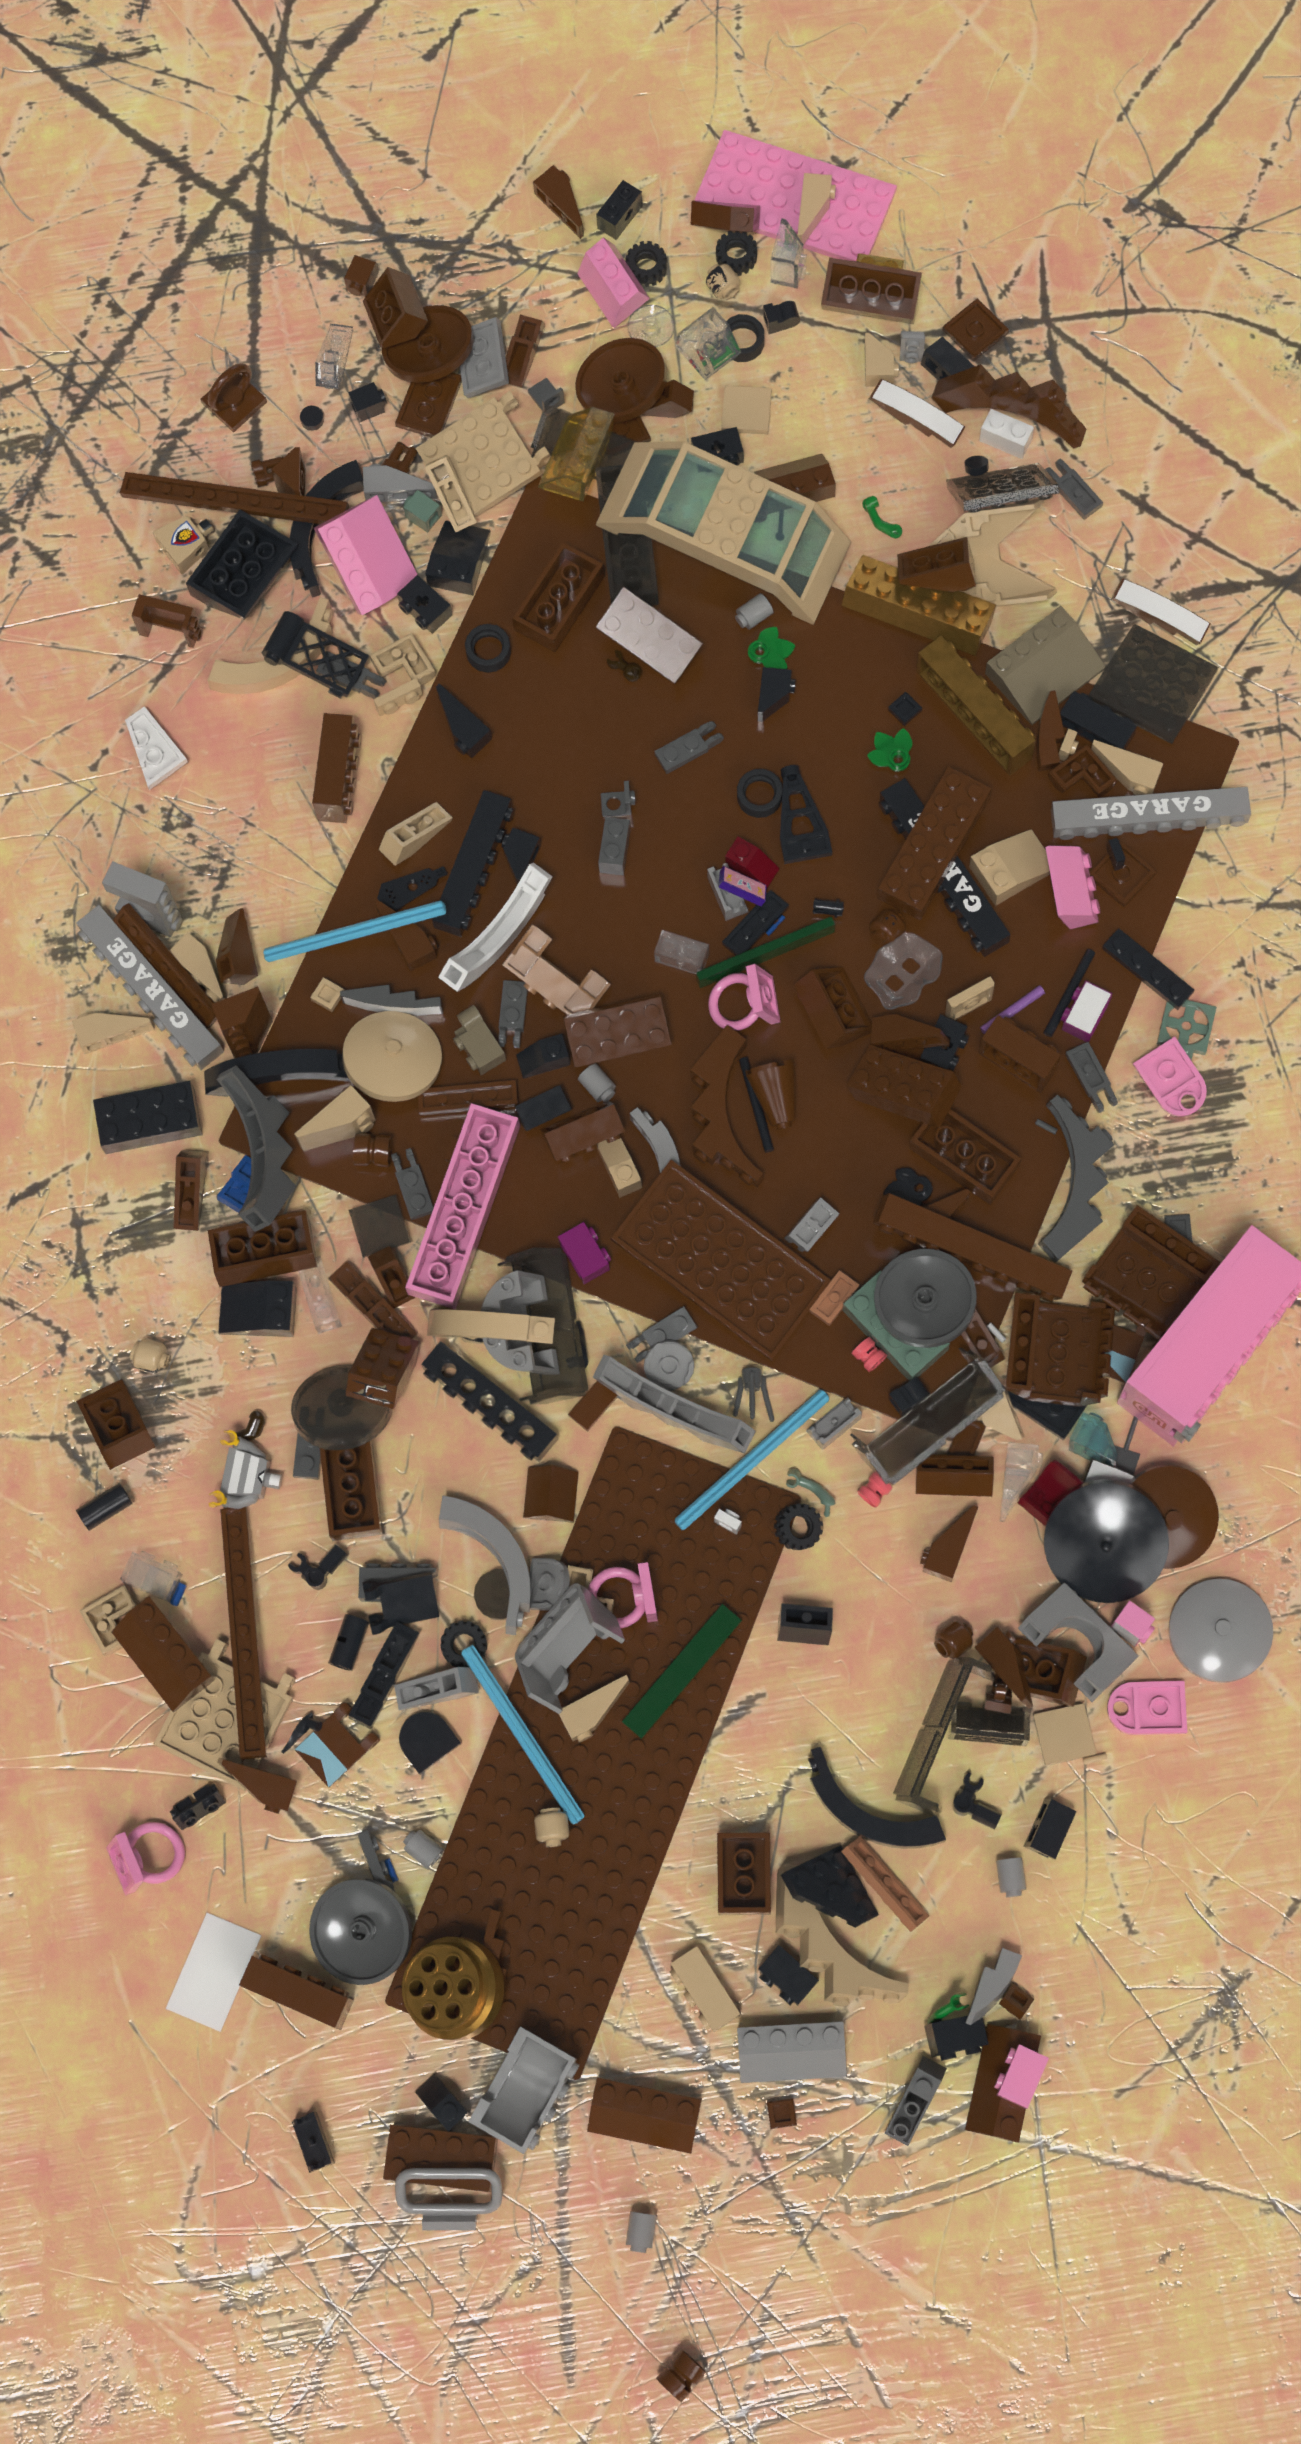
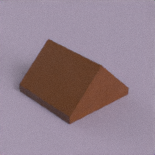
M295 447L271 471L279 493L305 496L306 468L300 447Z
M554 1465L528 1468L523 1519L574 1523L579 1472Z

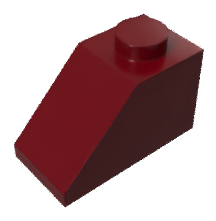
M738 836L725 855V863L728 864L730 869L765 884L766 890L780 870L758 847Z

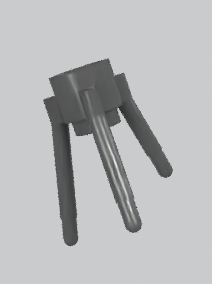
M760 1368L742 1369V1377L738 1378V1390L733 1416L736 1417L738 1415L743 1388L745 1387V1391L749 1392L750 1418H755V1392L759 1391L761 1387L769 1420L773 1422L774 1416L766 1387V1377H762V1370Z

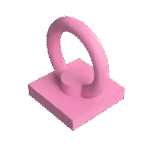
M753 964L746 966L747 974L734 973L719 980L713 987L708 1001L709 1013L713 1021L723 1029L728 1025L735 1031L751 1026L758 1017L771 1025L780 1023L774 980L771 974ZM743 983L748 986L746 993L752 1010L741 1020L729 1021L720 1014L718 1008L719 997L729 985Z
M648 1562L638 1564L639 1575L627 1568L612 1567L598 1573L589 1584L588 1590L597 1598L599 1587L610 1578L621 1577L632 1583L636 1607L629 1615L617 1618L620 1628L628 1627L637 1622L645 1611L647 1622L658 1621Z
M159 1822L141 1824L134 1828L128 1836H126L125 1832L115 1835L106 1847L125 1896L134 1893L143 1882L158 1884L170 1880L180 1871L185 1858L184 1844L179 1834L170 1826ZM146 1833H160L166 1836L174 1847L173 1862L163 1872L149 1873L143 1870L141 1856L138 1850L134 1848V1845Z

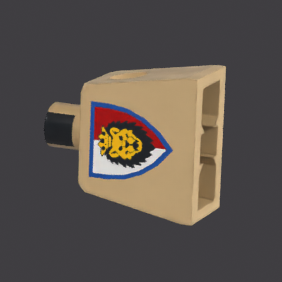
M184 516L153 531L158 545L182 575L209 550L204 537L213 532L214 529L207 519L195 526L188 516Z

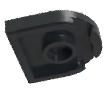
M420 1712L409 1717L402 1725L399 1734L400 1747L419 1775L461 1745L447 1723L440 1716L430 1712Z

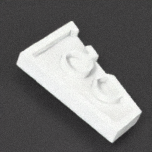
M145 706L125 720L149 790L188 763L186 757Z

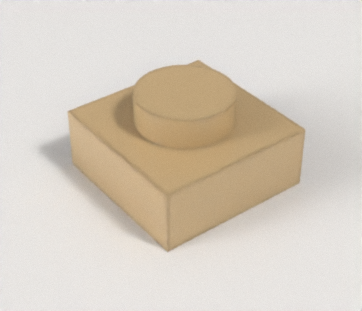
M1068 729L1058 753L1060 760L1064 761L1069 754L1073 755L1079 743L1075 741L1076 731Z
M323 977L310 998L311 1001L333 1012L341 999L340 991H344V989Z

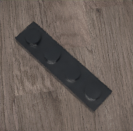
M1119 928L1102 947L1106 953L1177 1010L1182 1007L1195 991Z

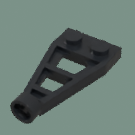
M789 765L783 767L780 770L783 780L780 846L784 864L832 856L828 829L801 777L799 766ZM800 793L803 796L806 807L790 810L789 796ZM796 817H808L814 828L813 832L794 836L791 832L792 820Z

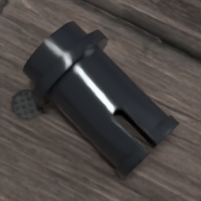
M815 898L813 914L834 915V918L843 916L844 902L839 901V899L833 901Z

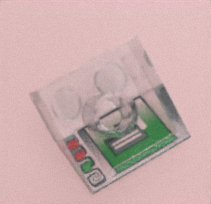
M781 218L771 256V283L798 289L800 280L805 279L807 254H803L804 244L788 221Z
M714 307L679 332L675 347L705 380L741 353L729 324Z

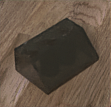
M957 1702V1705H952L950 1709L948 1739L1026 1747L1030 1740V1712H1024L1022 1707L1012 1706L1011 1712L1008 1714L984 1709V1704L982 1708L972 1707L970 1702Z

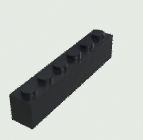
M483 790L440 898V901L445 903L446 914L432 918L434 928L462 937L464 930L467 931L472 921L471 911L473 908L476 909L479 904V891L481 886H486L489 878L488 868L490 865H494L498 853L496 848L498 843L502 844L506 835L505 825L507 822H511L514 815V808H512L510 798Z

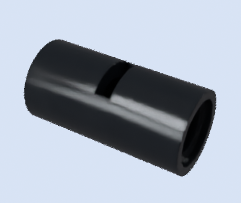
M118 1483L77 1508L76 1512L88 1531L133 1503L122 1485Z
M345 1614L328 1664L347 1671H353L369 1625L368 1621Z

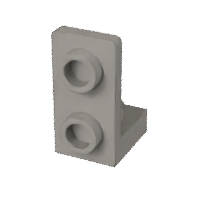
M901 331L900 361L907 363L921 362L924 354L925 332Z

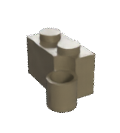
M474 1005L457 1015L462 1027L454 1031L456 1037L453 1038V1041L460 1051L465 1050L469 1056L466 1058V1061L473 1071L477 1069L480 1075H483L506 1061L504 1051Z

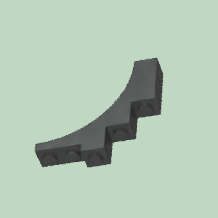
M234 1066L222 1072L216 1080L233 1101L248 1137L251 1154V1179L246 1200L238 1215L256 1232L271 1225L296 1187L280 1169L293 1150L277 1132L289 1112L274 1095L266 1098L237 1066Z
M1058 1095L1046 1106L1055 1117L1066 1139L1071 1163L1070 1188L1066 1204L1058 1221L1048 1235L1038 1244L1054 1263L1103 1222L1100 1218L1102 1216L1101 1212L1094 1205H1089L1087 1202L1109 1183L1106 1180L1107 1175L1100 1167H1095L1093 1163L1114 1146L1113 1138L1107 1130H1101L1097 1126L1090 1132L1087 1122L1082 1117H1077L1071 1111V1104L1065 1098H1060Z

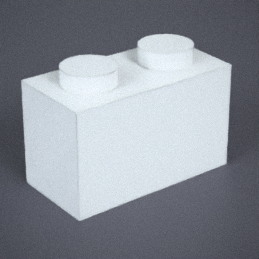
M990 409L981 427L979 441L1023 459L1032 441L1034 427Z

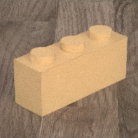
M697 1946L670 1963L673 1967L669 1971L677 1985L683 1983L687 1989L684 1996L691 2007L697 2005L702 2014L698 2018L706 2030L711 2028L713 2032H716L740 2016L738 2009Z

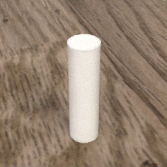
M992 1323L986 1326L1001 1343L1006 1340Z

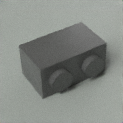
M605 817L598 862L600 873L624 876L631 831L630 820Z

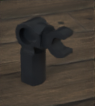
M334 1544L318 1563L320 1565L318 1568L313 1564L308 1565L307 1558L300 1553L297 1556L301 1559L302 1564L299 1567H294L289 1563L288 1567L294 1573L302 1574L301 1578L313 1589L320 1590L326 1586L329 1573L332 1575L348 1554Z
M968 1772L963 1780L965 1788L960 1789L954 1799L953 1810L960 1816L969 1814L972 1816L971 1819L995 1830L1002 1814L981 1803L974 1804L976 1799L974 1793L982 1788L984 1779L981 1778L979 1783L973 1786L969 1783L971 1773Z

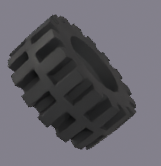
M728 231L727 236L723 234L721 240L718 239L716 262L719 265H730L738 276H742V272L745 274L749 273V268L752 270L754 263L756 264L757 244L753 240V236L751 234L747 236V232L739 233V231H735V233ZM738 247L744 249L746 254L741 258H732L727 255V251Z
M641 241L639 246L634 244L633 249L630 248L628 250L625 261L641 285L645 284V287H649V284H652V286H655L656 281L660 283L663 280V277L666 276L667 257L664 254V249L662 247L659 249V244L655 243L652 245V241L644 244V241ZM647 258L655 261L656 265L651 269L644 270L639 268L637 263Z
M794 1504L787 1506L779 1512L780 1515L775 1518L777 1523L774 1524V1529L777 1530L775 1536L779 1537L780 1544H784L788 1549L804 1550L814 1546V1543L820 1540L819 1535L823 1533V1530H821L823 1521L819 1520L821 1516L815 1512L816 1509L813 1507H808L809 1505ZM796 1516L802 1517L807 1523V1532L802 1538L793 1536L790 1531V1522Z
M470 1621L452 1623L449 1628L445 1629L441 1637L440 1646L442 1654L454 1667H469L463 1656L457 1654L453 1648V1642L459 1635L467 1634L471 1636L475 1642L474 1647L480 1656L484 1658L486 1655V1636L479 1626Z

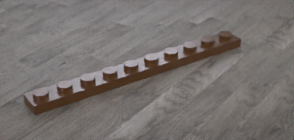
M125 472L119 492L123 498L234 513L242 510L249 515L322 524L345 512L350 507L346 501Z
M246 1507L240 1509L225 1508L220 1509L240 1759L267 1757L247 1509Z

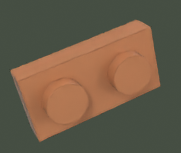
M839 1270L809 1309V1312L830 1326L843 1310V1303L855 1294L860 1285Z

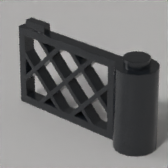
M289 611L283 612L262 651L264 660L270 665L283 664L329 688L328 693L340 699L342 696L348 697L369 658V655L305 623L301 617ZM306 631L315 635L318 643L306 646L303 639ZM333 644L338 648L339 654L327 657L324 646ZM320 647L323 659L311 662L308 650ZM304 652L307 663L298 665L291 661L294 654ZM354 655L362 659L358 666L348 668L345 657ZM341 659L345 669L332 672L329 662ZM325 663L329 674L322 676L316 674L313 666ZM347 674L349 680L347 688L345 689L337 685L334 677Z

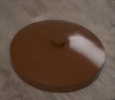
M444 305L423 307L428 322L417 337L382 348V356L388 370L401 380L422 383L440 379L460 367L469 356L474 343V333L470 322L461 311Z
M638 338L613 340L593 351L581 365L575 382L577 398L583 409L597 420L610 423L631 420L649 410L662 395L667 382L666 363L659 350L645 340Z
M1163 1465L1141 1472L1128 1483L1151 1497L1165 1518L1169 1537L1165 1569L1186 1566L1200 1558L1207 1551L1217 1532L1219 1511L1212 1490L1200 1476L1182 1467Z

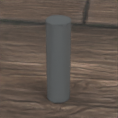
M1039 1119L1035 1123V1125L1054 1135L1058 1130Z

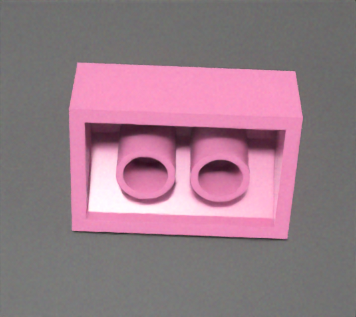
M603 237L585 253L577 274L611 326L615 328L650 298L613 243Z
M1075 846L1045 847L1058 917L1069 929L1097 923V914L1100 913V906L1098 900H1094L1093 891L1096 890V884L1093 876L1090 877L1089 868H1092L1089 854H1086L1081 847Z

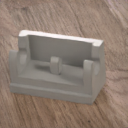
M724 863V864L722 865V866H725V867L729 868V866H728L727 863ZM714 867L707 869L708 880L725 921L748 913L743 898L718 887L721 869L716 870Z
M820 1197L812 1204L784 1239L789 1243H795L799 1251L808 1252L839 1213Z
M846 1398L807 1429L806 1432L824 1450L861 1419L862 1412L858 1408L855 1409L851 1404V1400Z

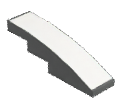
M389 985L340 991L343 1004L367 1011H397L413 1016L443 1014L440 997L417 1000L415 991L391 994Z

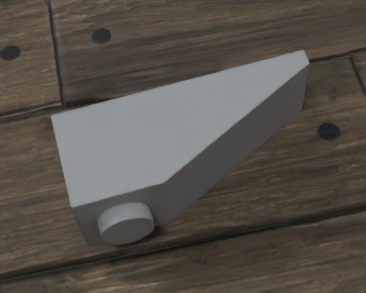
M372 464L369 467H363L365 500L377 495L380 502L405 501L408 496H413L417 490L431 499H437L436 490L431 482L387 465Z
M455 1667L394 1685L399 1710L455 1700L479 1693L476 1676L470 1667Z

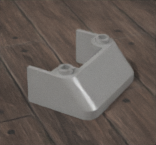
M578 1583L568 1588L520 1643L515 1653V1660L528 1697L558 1714L563 1711L558 1694L563 1692L569 1683L566 1669L596 1635L602 1639L611 1637L620 1643H623L625 1640L616 1616L587 1588Z

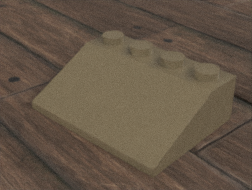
M1059 606L989 660L986 665L985 674L1031 725H1034L1041 718L1050 691H1056L1059 705L1070 697L1073 691H1078L1105 670L1106 666L1075 620L1062 606Z

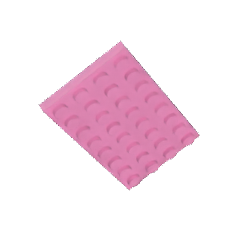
M724 130L694 200L760 205L759 229L754 232L787 243V228L794 238H796L794 233L798 234L804 173L832 175V185H836L835 199H830L828 211L802 248L836 259L859 262V254L871 255L897 191V185Z

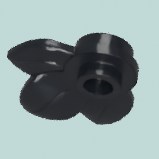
M900 1168L895 1171L897 1181L889 1184L883 1192V1195L890 1193L921 1206L922 1201L927 1200L931 1196L933 1186L927 1178L918 1176L914 1170ZM922 1184L924 1187L923 1191L917 1193L916 1187Z

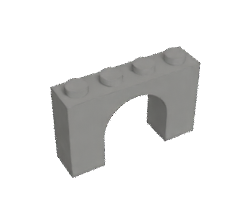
M112 861L102 884L107 892L120 897L115 906L116 912L118 913L124 905L129 903L151 930L172 937L174 931L179 930L182 918L167 884Z
M1065 1582L1018 1627L1036 1647L1051 1632L1062 1627L1076 1629L1089 1639L1094 1649V1661L1077 1679L1074 1685L1091 1702L1101 1695L1139 1656Z

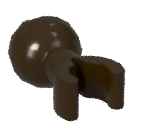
M615 650V655L619 658L620 662L607 659L608 666L611 669H621L628 681H637L642 675L641 667L634 662L627 663L623 659L622 653Z

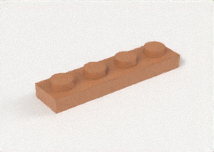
M861 1836L841 1851L910 1932L929 1917L926 1911Z

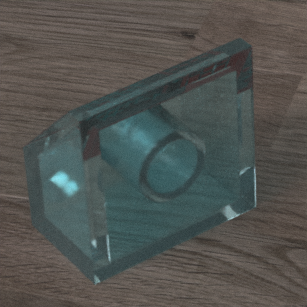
M1083 1412L1070 1437L1069 1451L1089 1461L1094 1459L1117 1468L1118 1454L1107 1423L1103 1422L1104 1419L1095 1413L1090 1412L1088 1415Z

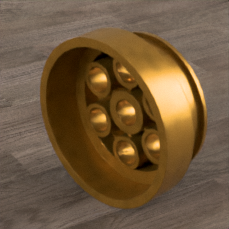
M443 1937L426 1944L412 1958L403 1976L402 1996L409 2015L425 2033L443 2040H465L482 2033L496 2018L503 2001L504 1979L497 1959L484 1945L468 1938ZM434 1958L436 1965L434 1970L432 1971L430 1968V1963ZM456 1958L460 1961V1966L457 1970L454 1967ZM446 1981L448 1989L447 1992L444 1994L442 1991V1986ZM469 1981L472 1983V1990L470 1993H468L466 1989L467 1983ZM422 1982V1984H423V1992H422V1994L420 1995V1994H419V1991H418V1987H419V1984ZM457 2005L460 2008V2013L458 2017H456L454 2013L455 2007ZM432 2006H434L436 2010L435 2016L433 2018L430 2014Z

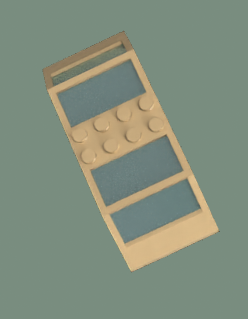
M635 442L596 523V526L616 535L618 533L643 534L770 592L792 612L793 616L814 625L851 543L815 501L686 442Z

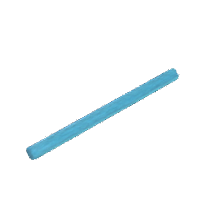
M437 901L272 946L263 950L264 958L266 961L272 962L446 914V906L444 902Z
M823 1390L816 1392L675 1518L676 1525L680 1529L685 1530L822 1408L829 1401L827 1393Z
M473 1645L465 1648L461 1655L564 1813L567 1814L571 1824L578 1823L584 1818V1814L476 1648Z

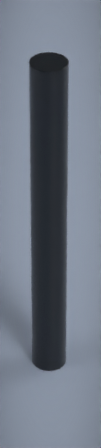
M1087 949L1043 1032L1047 1037H1052L1057 1029L1065 1009L1069 1006L1076 988L1080 985L1096 954L1093 950Z
M748 1057L739 1059L764 1152H772L774 1147L763 1109L745 1073L746 1070L751 1069Z

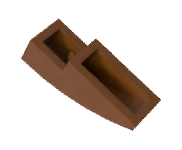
M520 314L515 334L511 337L506 355L509 385L523 387L545 326L542 320Z
M1055 690L1050 691L1038 725L1036 746L1039 771L1054 769L1060 764L1057 744L1063 742L1065 735Z

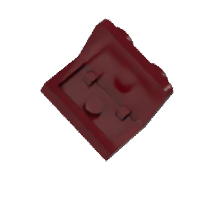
M1052 1460L1017 1503L1046 1527L1048 1517L1060 1498L1084 1482L1060 1462Z

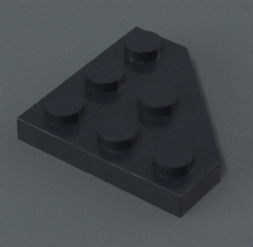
M841 1845L781 1874L793 1899L801 1903L806 1901L816 1906V1910L831 1917L838 1916L846 1920V1924L856 1928L879 1915L852 1864L841 1852L843 1850Z

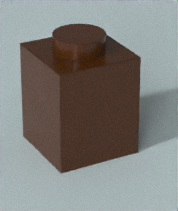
M354 255L344 277L346 290L353 295L366 297L378 276L376 262Z

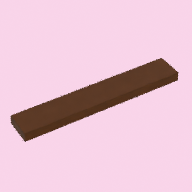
M129 903L124 905L113 919L115 924L205 1028H210L217 1020L211 1005L213 1004L212 1000Z

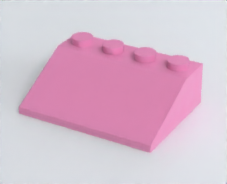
M377 495L314 527L353 606L360 615L370 612L397 596V593L418 575Z

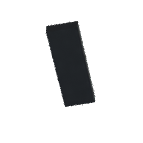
M770 890L766 894L764 904L762 906L756 905L722 941V945L735 956L749 951L789 908V904Z

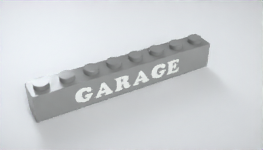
M1248 787L1054 801L1051 807L1053 838L1060 837L1062 840H1069L1074 838V836L1094 838L1099 834L1119 836L1124 832L1143 834L1150 830L1168 832L1176 828L1193 830L1196 827L1202 826L1213 829L1228 824L1233 827H1239L1248 823L1251 816Z
M100 905L76 922L80 929L78 932L80 938L86 944L90 942L95 947L92 951L101 962L105 959L110 966L107 968L116 979L122 978L125 982L122 985L130 996L135 994L140 999L138 1005L146 1014L149 1012L153 1014L155 1025L161 1031L166 1029L171 1035L168 1037L169 1041L176 1049L181 1047L185 1051L183 1056L192 1067L196 1064L202 1070L224 1052L218 1041Z

